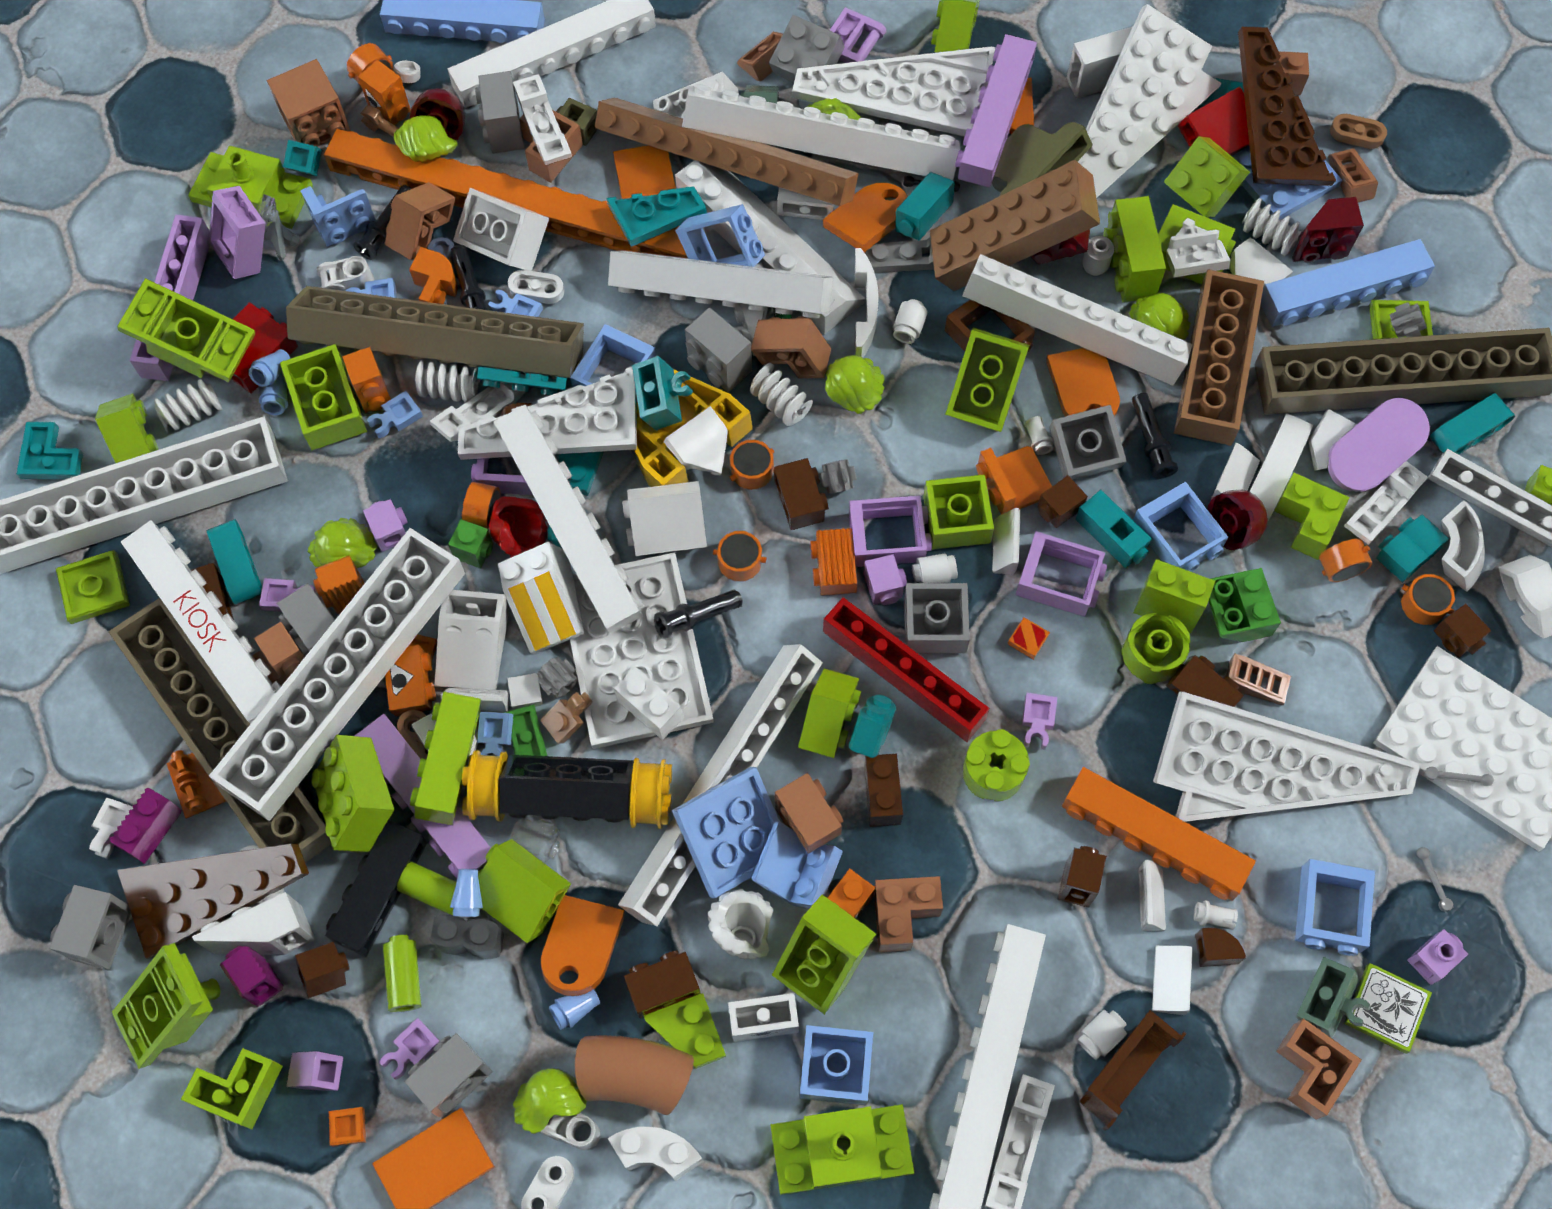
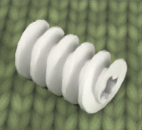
M1259 198L1248 210L1242 221V224L1244 223L1243 231L1248 233L1254 229L1253 237L1257 239L1263 235V244H1268L1273 240L1271 248L1277 250L1282 246L1281 255L1286 256L1295 248L1304 230L1298 232L1300 224L1298 221L1290 227L1288 225L1290 216L1279 220L1281 212L1279 209L1272 215L1269 214L1271 204L1261 209L1262 199Z
M421 360L417 366L415 376L417 393L420 397H426L429 394L433 399H437L440 396L441 399L448 400L451 397L455 402L463 399L466 403L475 397L478 392L480 382L477 379L478 368H475L473 374L469 375L468 367L464 366L461 374H459L457 365H452L450 372H447L446 364L441 363L437 371L434 362L430 361L428 368L424 369V363Z
M768 363L754 377L750 392L755 397L758 396L759 401L766 404L770 411H774L776 417L782 418L785 425L792 426L805 417L813 404V400L803 403L806 399V394L801 392L795 396L798 386L792 385L787 388L790 384V379L786 377L779 381L782 372L777 370L772 373L774 365Z
M199 379V389L196 390L191 384H188V394L186 395L178 388L176 389V399L168 393L165 394V404L158 398L154 399L156 412L167 433H169L168 425L175 430L180 428L179 420L187 426L190 425V415L197 421L201 420V410L208 416L212 415V406L218 411L223 410L211 384L207 385Z

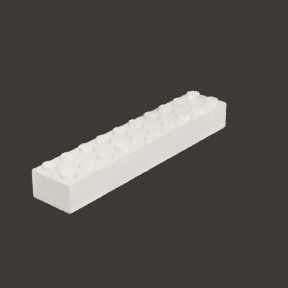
M260 417L0 500V574L136 531L150 520L158 524L288 482L273 430L266 418Z
M409 528L219 762L209 777L219 787L270 821L322 756L326 748L329 747L334 737L341 732L465 575L460 560Z

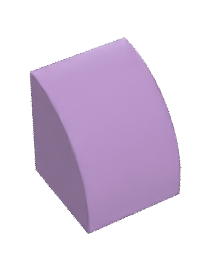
M317 1051L292 1053L287 1087L338 1091L343 1056Z

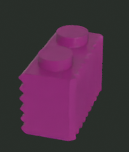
M150 788L144 789L145 793L140 794L141 798L137 799V804L133 805V809L129 810V815H126L125 820L121 821L122 825L117 826L118 831L113 832V837H109L112 844L144 864L183 811L172 801Z
M238 946L225 956L226 960L220 964V967L240 997L257 1007L283 990L284 985L280 983L277 974L273 972L274 969L266 962L267 959L250 947Z

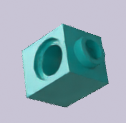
M288 140L283 167L292 171L317 176L322 149L313 145Z

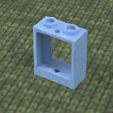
M743 204L689 217L675 230L688 259L755 267L765 256L763 245L758 240L752 226V220ZM729 221L743 254L717 260L703 227Z
M605 324L570 377L572 387L592 384L588 381L608 350L630 361L639 363L656 357L655 347Z
M1186 482L1138 509L1133 518V521L1152 538L1149 546L1161 561L1190 572L1196 570L1200 566L1199 562L1208 558L1211 561L1222 554L1224 551L1223 546L1228 539L1227 534ZM1179 507L1183 509L1209 543L1182 560L1179 559L1153 525L1154 522Z
M1309 859L1301 868L1295 941L1303 942L1305 947L1315 950H1324L1325 947L1338 949L1339 954L1346 956H1357L1358 953L1369 948L1375 871ZM1316 882L1360 890L1356 936L1312 928Z

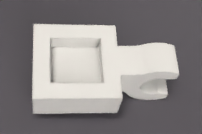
M106 797L92 824V827L98 830L89 847L90 850L95 851V855L106 859L109 858L114 847L109 837H113V832L118 831L117 826L122 825L121 821L125 820V816L129 815V810H132L133 806Z

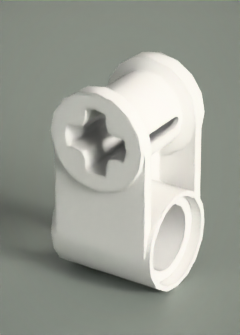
M360 256L324 262L316 269L317 275L321 278L322 286L320 288H334L335 290L346 291L350 287H357L362 290L365 289V282L374 281V276L366 260Z
M581 1113L572 1116L554 1115L550 1118L546 1127L540 1131V1133L557 1141L561 1140L581 1150L592 1149L600 1139L598 1125L588 1116ZM583 1124L590 1125L591 1134L589 1138L585 1141H577L575 1137L577 1128Z

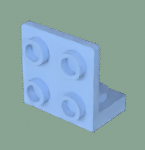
M311 186L300 190L311 218L327 247L340 243L359 232L367 231L366 226L370 222L376 221L364 189H360L329 204H326L321 194L316 196Z
M775 822L753 873L752 881L795 907L810 909L821 895H826L843 851L836 846L822 845L808 854L794 830L781 822Z

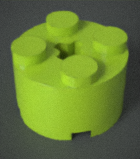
M1158 613L1143 615L1133 624L1123 644L1122 656L1125 665L1133 675L1144 683L1154 684L1169 680L1181 668L1188 656L1190 634L1185 625L1174 616L1159 615Z
M1004 729L989 731L979 735L970 744L963 763V778L966 786L974 795L982 799L1004 801L1011 798L1019 791L1030 766L1028 752L1017 737ZM990 764H999L1001 766V769H999V767L997 766L992 768L990 767Z

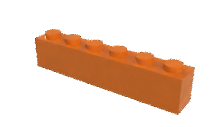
M1082 767L1061 806L1066 809L1067 814L1079 821L1086 820L1094 824L1095 829L1106 836L1114 835L1123 840V844L1127 848L1135 852H1145L1152 856V860L1156 864L1165 868H1174L1181 872V876L1185 880L1194 884L1201 883L1210 888V892L1214 896L1223 900L1230 899L1233 901L1240 894L1256 860L1085 767Z

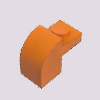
M420 247L409 269L414 284L424 287L418 299L423 302L444 304L446 295L453 297L457 295L458 285L452 265L443 254Z

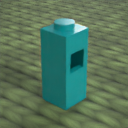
M930 172L896 209V232L920 241L953 204L954 181Z
M1099 490L1079 507L1075 520L1124 568H1127L1132 562L1140 563L1149 554L1147 548L1152 538L1102 490Z

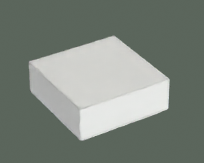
M537 673L507 678L513 710L533 704L535 706L543 705L541 686L538 682L539 677Z

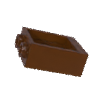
M968 300L947 315L945 332L964 351L971 334L967 327L990 310L1017 336L1013 340L1030 345L1028 352L1033 347L1035 331L1029 324L973 300Z

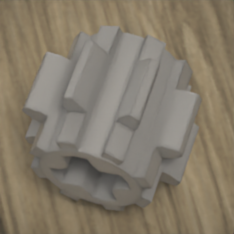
M1409 302L1396 306V312L1389 315L1397 337L1421 336L1420 330L1427 327L1418 304L1410 306Z
M848 459L822 465L823 472L819 473L821 486L827 488V493H836L854 488L853 480H857L854 466H849Z
M559 657L552 658L538 671L537 675L540 678L538 682L548 696L554 694L556 698L563 697L578 683L576 669L567 659L562 661Z

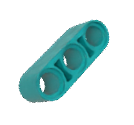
M1495 393L1441 425L1430 435V439L1442 453L1449 449L1459 455L1505 427L1516 415Z
M234 519L206 530L232 602L237 605L261 595L262 584L237 520Z

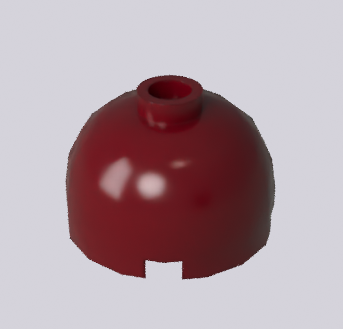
M436 88L429 89L418 96L411 108L410 118L415 116L435 117L441 122L447 136L458 140L465 126L466 112L462 102L455 94L445 89Z
M1243 489L1225 491L1213 497L1208 505L1207 510L1228 536L1223 546L1228 550L1243 549L1250 546L1261 538L1267 528L1268 518L1266 509L1262 501L1249 491Z

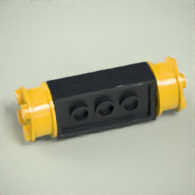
M475 750L469 756L468 766L463 768L462 784L467 786V796L463 798L462 813L469 816L470 820H476L477 816L496 817L498 822L503 821L505 814H509L513 818L537 815L549 820L559 817H572L577 821L600 818L612 823L628 820L630 816L631 828H635L636 824L639 823L657 824L658 829H662L663 825H668L669 813H671L672 794H669L670 783H672V764H666V759H662L660 764L640 763L639 758L634 760L531 755H510L508 758L507 752L504 751L500 753V756L481 755L479 750Z

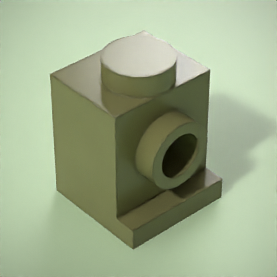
M568 98L565 104L560 106L556 112L580 125L582 142L584 146H587L598 130L595 128L597 110L572 98Z

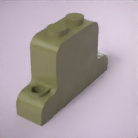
M1070 122L1062 126L1054 134H1050L1030 124L1018 127L1006 140L992 180L993 187L1001 192L999 196L1073 160L1078 162L1093 146L1085 127L1076 122Z

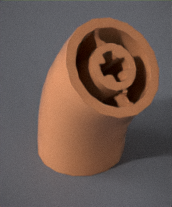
M585 1036L580 1040L575 1055L576 1082L580 1094L587 1101L628 1103L654 1110L663 1115H669L685 1091L693 1069L694 1058L693 1055L676 1048L648 1040L624 1036Z

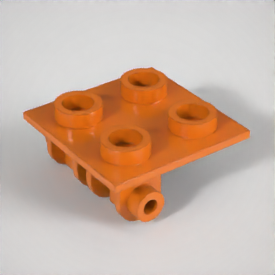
M178 750L171 754L172 759L166 764L186 819L227 802L193 753L187 755L184 754L183 750Z

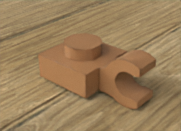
M576 692L568 701L559 700L540 721L557 744L565 743L584 723L579 715L593 701L586 692L581 696Z

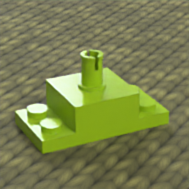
M229 145L225 155L210 152L188 196L191 202L212 207L213 191L240 186L261 217L270 220L275 211L278 210L281 224L288 229H292L305 203L300 190L309 186L313 187V183L309 178L285 172L278 158Z
M146 278L117 326L118 331L145 343L148 354L200 378L207 372L227 382L232 378L255 336L254 329Z
M175 943L162 946L112 1011L139 1069L151 1065L163 1049L187 1042L213 1011L209 1000L218 999L221 994L220 985L216 979L211 978L207 981L199 982L186 954H180Z
M903 1104L871 1109V1106L822 1113L804 1116L802 1120L770 1124L780 1195L914 1175Z

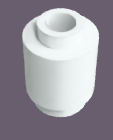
M1095 236L1089 240L1088 250L1082 258V265L1088 274L1098 276L1108 270L1114 253V245L1111 240L1103 236Z
M911 299L901 303L893 325V336L896 340L912 344L915 342V339L919 338L928 314L922 302Z
M944 553L917 558L916 564L912 565L914 582L950 583L952 579H957L958 572L954 555L947 556Z
M1102 1010L1081 1031L1082 1036L1077 1041L1092 1058L1097 1060L1101 1055L1105 1057L1127 1035L1124 1030L1127 1024L1115 1011L1112 1010L1108 1013Z

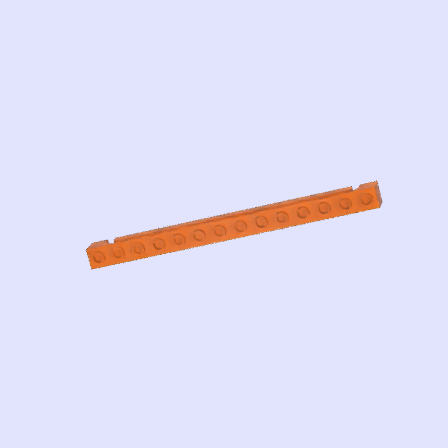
M336 129L324 153L328 167L332 172L351 176V173L359 175L361 180L397 190L403 185L413 189L430 182L456 197L454 206L461 208L464 207L469 189L472 188L548 217L549 221L545 230L547 232L616 251L624 250L688 258L675 231L678 227L631 247L608 207L607 201L601 202L590 199L583 194H572L562 191L557 187L543 186L532 180H521L511 177L506 173L492 172L481 166L463 164L451 158L436 157L423 162L420 160L415 162L409 156L404 155L397 145L384 142L379 138L365 137L354 131Z

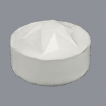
M399 61L393 66V71L401 77L402 83H414L421 77L420 66L413 61Z

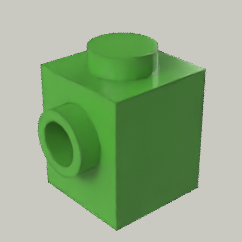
M461 519L448 546L452 555L461 562L481 569L486 558L492 552L493 541L487 528Z

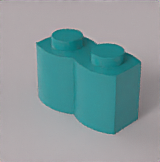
M1423 514L1415 520L1412 517L1408 518L1398 528L1401 533L1396 537L1390 534L1378 546L1381 551L1376 559L1402 583L1438 553L1449 540Z
M883 695L867 698L865 706L860 710L849 743L850 750L870 758H874L879 754L881 746L886 741L896 712V705L892 703L890 698Z

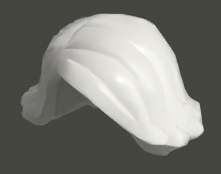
M743 889L722 894L719 896V902L712 903L711 910L708 911V920L710 922L708 927L713 933V940L728 954L734 957L737 956L740 959L752 960L757 957L763 958L767 956L769 952L767 935L773 908L770 906V902L763 900V896L759 892H745Z

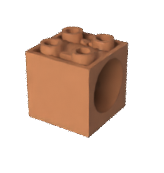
M317 59L266 80L279 112L295 141L318 147L331 141L336 129L351 131L340 100Z

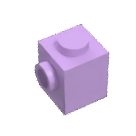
M389 499L387 501L375 502L370 508L363 510L381 551L383 552L395 547L406 533L403 525L408 523L402 508L395 509L392 500Z
M894 554L864 562L863 573L873 605L879 603L890 605L897 602L899 598H902L903 588L906 586L907 580L904 570L898 569Z
M1443 929L1433 935L1407 961L1432 985L1444 978L1468 953L1463 949V944L1458 937Z

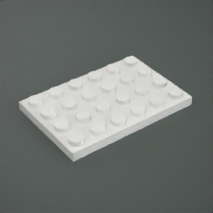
M675 552L621 564L629 580L624 582L629 592L635 590L644 605L639 608L643 617L612 634L606 629L577 574H572L585 634L570 639L581 695L586 692L593 701L584 710L592 749L656 736L655 733L617 701L614 688L635 667L641 670L682 706L684 719L671 732L714 723L693 629L688 631L682 629L672 633L671 637L663 639L657 633L654 624V615L657 612L662 611L666 613L675 610L682 603L687 604Z
M1437 646L1379 732L1373 744L1388 754L1421 763L1419 774L1425 777V770L1429 767H1436L1438 771L1476 776L1492 775L1494 782L1491 786H1485L1481 782L1441 777L1430 781L1538 852L1543 850L1552 836V718Z

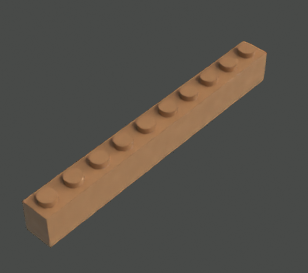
M614 97L599 101L596 129L834 205L842 206L853 201L859 173L763 143L682 127L683 118Z

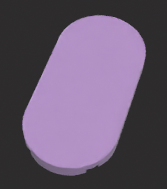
M1393 398L1379 405L1335 442L1329 450L1328 471L1332 480L1339 487L1350 492H1366L1379 485L1426 443L1429 437L1430 426L1423 409L1415 402L1405 398Z

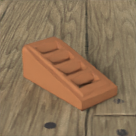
M1354 148L1328 155L1331 167L1342 179L1340 186L1345 197H1357L1358 202L1375 197L1378 181Z
M1234 653L1229 661L1226 676L1233 679L1240 686L1238 691L1284 705L1291 676L1253 659ZM1240 670L1245 671L1243 679L1238 677ZM1251 673L1256 674L1254 684L1249 682ZM1263 677L1268 678L1266 689L1261 687ZM1274 680L1280 682L1278 694L1272 692Z

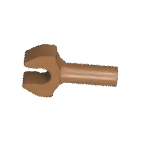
M366 105L361 112V115L364 116L361 122L374 132L379 128L394 137L396 129H399L383 119L381 111L373 106Z

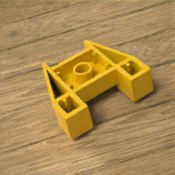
M690 377L689 380L681 384V387L688 385L693 390V393L686 397L678 395L682 422L655 430L640 418L637 403V449L631 450L647 484L650 487L688 482L685 466L673 456L674 454L665 445L664 440L705 409L711 406L728 430L726 443L730 447H733L753 430L750 411L731 394L693 377Z

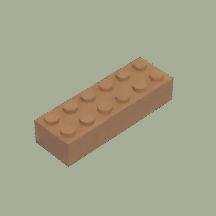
M1073 160L931 229L930 237L935 279L956 291L967 285L980 254L1010 266L1099 225L1100 218L1093 174L1076 160Z
M1207 270L1200 287L1190 342L1193 346L1185 369L1174 434L1232 445L1240 429L1264 286L1263 280Z

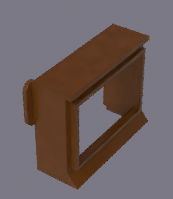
M1151 1010L1145 1015L1079 1101L1105 1124L1102 1128L1104 1131L1109 1129L1116 1121L1117 1116L1123 1111L1120 1105L1162 1051L1170 1045L1172 1047L1178 1045L1187 1034L1185 1031L1179 1034Z

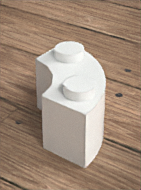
M1463 500L1441 520L1443 533L1449 538L1448 541L1450 542L1448 551L1442 557L1444 574L1467 592L1481 574L1485 560V547L1480 520L1472 507Z
M1528 555L1499 566L1501 580L1510 602L1516 600L1525 614L1520 617L1523 622L1542 638L1552 636V569L1549 562Z
M634 1127L618 1132L608 1138L628 1171L640 1166H655L666 1171L676 1181L704 1162L697 1150L679 1135L662 1128Z

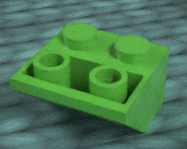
M1262 568L1210 578L1215 580V584L1209 598V604L1221 638L1247 642L1270 637L1274 634L1281 621Z

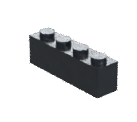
M390 820L387 821L376 839L370 854L365 855L360 861L357 870L359 874L354 883L346 887L342 895L343 903L340 909L329 918L326 925L327 933L325 934L328 939L363 957L368 956L401 892L397 891V884L404 868L410 862L417 864L427 845V841L421 834Z

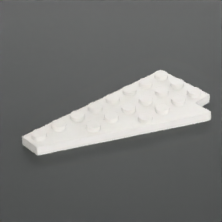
M1148 4L1141 8L1086 127L1093 146L1081 157L1078 163L1093 174L1096 198L1221 85V82L1202 71L1212 45Z
M995 47L797 68L791 97L810 102L837 98L858 113L965 136L967 128L972 129L974 125L971 124L974 108H980L981 103L978 102L981 88L988 85L986 75L989 66L993 63Z
M1179 691L1153 782L1183 791L1176 817L1187 822L1413 794L1421 763Z

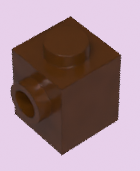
M1067 475L1041 494L1037 508L1041 517L1046 522H1051L1055 528H1058L1078 513L1079 507L1086 502L1088 496Z
M1465 603L1445 618L1436 627L1434 632L1442 640L1444 647L1460 658L1467 652L1473 655L1484 647L1487 643L1483 639L1491 630Z
M334 941L295 955L298 975L308 998L346 985L345 972L350 970L348 960L344 952L338 953Z

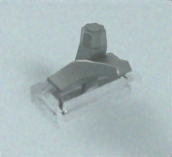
M264 194L255 209L266 223L264 240H270L273 243L278 260L282 261L286 257L284 244L296 247L300 236L292 233L281 224L275 198Z

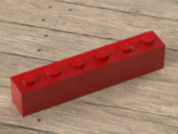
M844 597L824 618L823 632L964 741L968 742L986 721L990 709L988 706Z

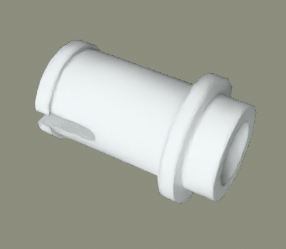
M1035 416L1025 422V427L1032 441L1031 448H1033L1037 455H1045L1052 451L1054 441L1052 437L1048 436L1043 418Z
M1204 900L1203 903H1196L1194 921L1199 922L1201 926L1211 924L1231 930L1236 927V924L1232 923V921L1237 922V909L1211 905L1207 900Z

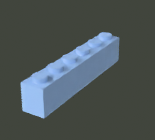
M383 0L380 11L385 32L469 39L473 41H495L498 43H509L544 28L545 22L542 2L520 0Z
M1421 239L1265 284L1262 292L1261 306L1272 327L1281 324L1287 326L1298 319L1308 316L1309 318H1314L1331 309L1341 310L1349 304L1358 301L1364 303L1382 294L1392 295L1402 288L1409 286L1419 287L1428 281V277L1435 268V265Z

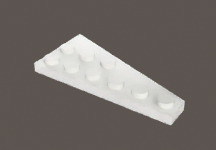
M632 367L626 368V372L613 377L610 374L601 377L600 381L587 386L578 385L537 400L538 403L527 407L531 413L536 410L541 418L544 427L540 428L544 438L550 436L558 449V452L555 454L637 449V395ZM491 416L459 428L458 456L460 460L512 457L494 424V421L503 416L497 418Z

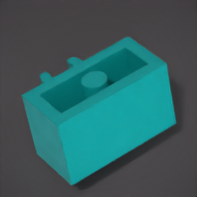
M659 356L632 365L640 418L655 430L682 422L678 395L686 397L693 393V390L688 385L681 387L684 381L690 379V375L685 371L677 372L674 375V369Z

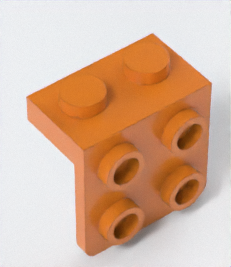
M1026 446L997 458L992 448L980 451L976 470L978 475H985L989 497L992 503L997 506L1001 515L1013 508H1019L1020 510L1038 503L1041 494L1052 487L1033 448Z

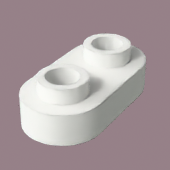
M517 270L508 278L509 291L513 297L518 293L540 303L554 304L564 296L563 282L560 277L554 274ZM521 286H527L526 289H519ZM549 290H554L552 293H546Z
M552 1156L546 1159L522 1199L521 1209H533L532 1204L537 1198L543 1199V1209H558L574 1180L572 1164L561 1156ZM555 1167H559L562 1170V1175L558 1180H552L550 1177V1172Z

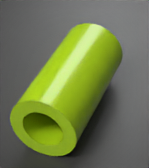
M414 862L408 863L399 878L397 891L449 915H453V908L450 905L456 881Z
M408 935L392 936L389 938V942L383 944L388 1011L405 1012L421 1008L416 941L409 940Z

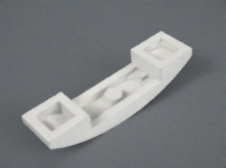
M539 74L514 81L513 86L544 164L548 165L572 157L565 136L561 133L549 104L547 93Z
M855 248V287L866 288V322H856L855 355L863 358L875 334L879 296L873 267L861 248Z
M509 370V371L519 372L520 374H524L522 371ZM504 383L500 384V388L487 387L459 408L455 409L453 406H450L431 419L430 425L450 442L457 441L460 427L491 416L495 418L500 417L502 410L508 405L515 404L525 392L514 391L511 384Z
M1286 413L1249 491L1262 501L1267 512L1268 521L1313 428V424Z
M1407 461L1390 474L1382 486L1360 507L1344 527L1369 545L1405 506L1428 477Z
M1022 1074L1000 1144L985 1207L990 1209H1021L1028 1185V1176L1055 1085Z

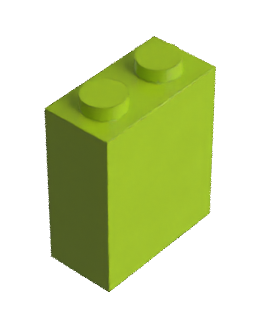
M1172 205L1158 234L1166 270L1171 272L1166 258L1170 239L1172 236H1176L1187 218L1194 220L1195 226L1207 231L1215 229L1220 231L1218 240L1222 241L1230 257L1236 241L1231 240L1235 228L1177 205ZM1206 273L1183 277L1202 284Z
M1156 559L1142 587L1133 613L1140 616L1148 613L1174 616L1185 625L1189 634H1191L1206 609L1215 580Z
M513 839L502 844L493 845L486 854V865L478 871L483 904L482 909L528 943L544 932L571 883Z

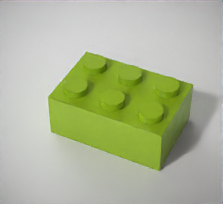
M1149 196L1117 199L1114 202L1112 211L1108 213V226L1104 228L1103 236L1111 240L1114 245L1110 267L1115 268V290L1120 292L1123 303L1157 294L1166 271V265Z
M973 328L945 415L1001 432L1030 345Z
M336 344L280 362L302 433L311 450L367 432L349 375Z
M336 735L331 745L326 748L318 768L312 773V786L317 792L319 799L318 807L323 813L326 835L330 838L333 850L369 852L393 813L394 807L372 738Z
M821 895L801 918L772 976L825 1015L845 990L876 933L848 914L836 903Z

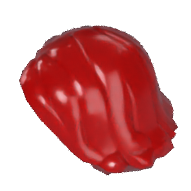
M505 496L495 501L492 507L488 530L494 542L500 546L505 554L510 555V558L544 544L548 535L549 523L537 501Z

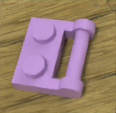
M845 7L830 31L841 35L845 46L839 60L844 63L865 61L878 39H882L885 35V26L878 21ZM864 30L869 32L858 52H852L851 49Z

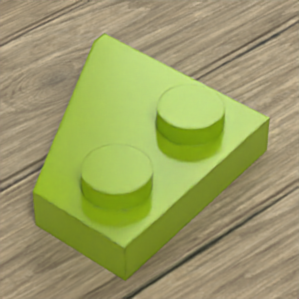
M703 993L644 1015L646 1023L658 1032L669 1045L693 1055V1067L695 1069L726 1057Z

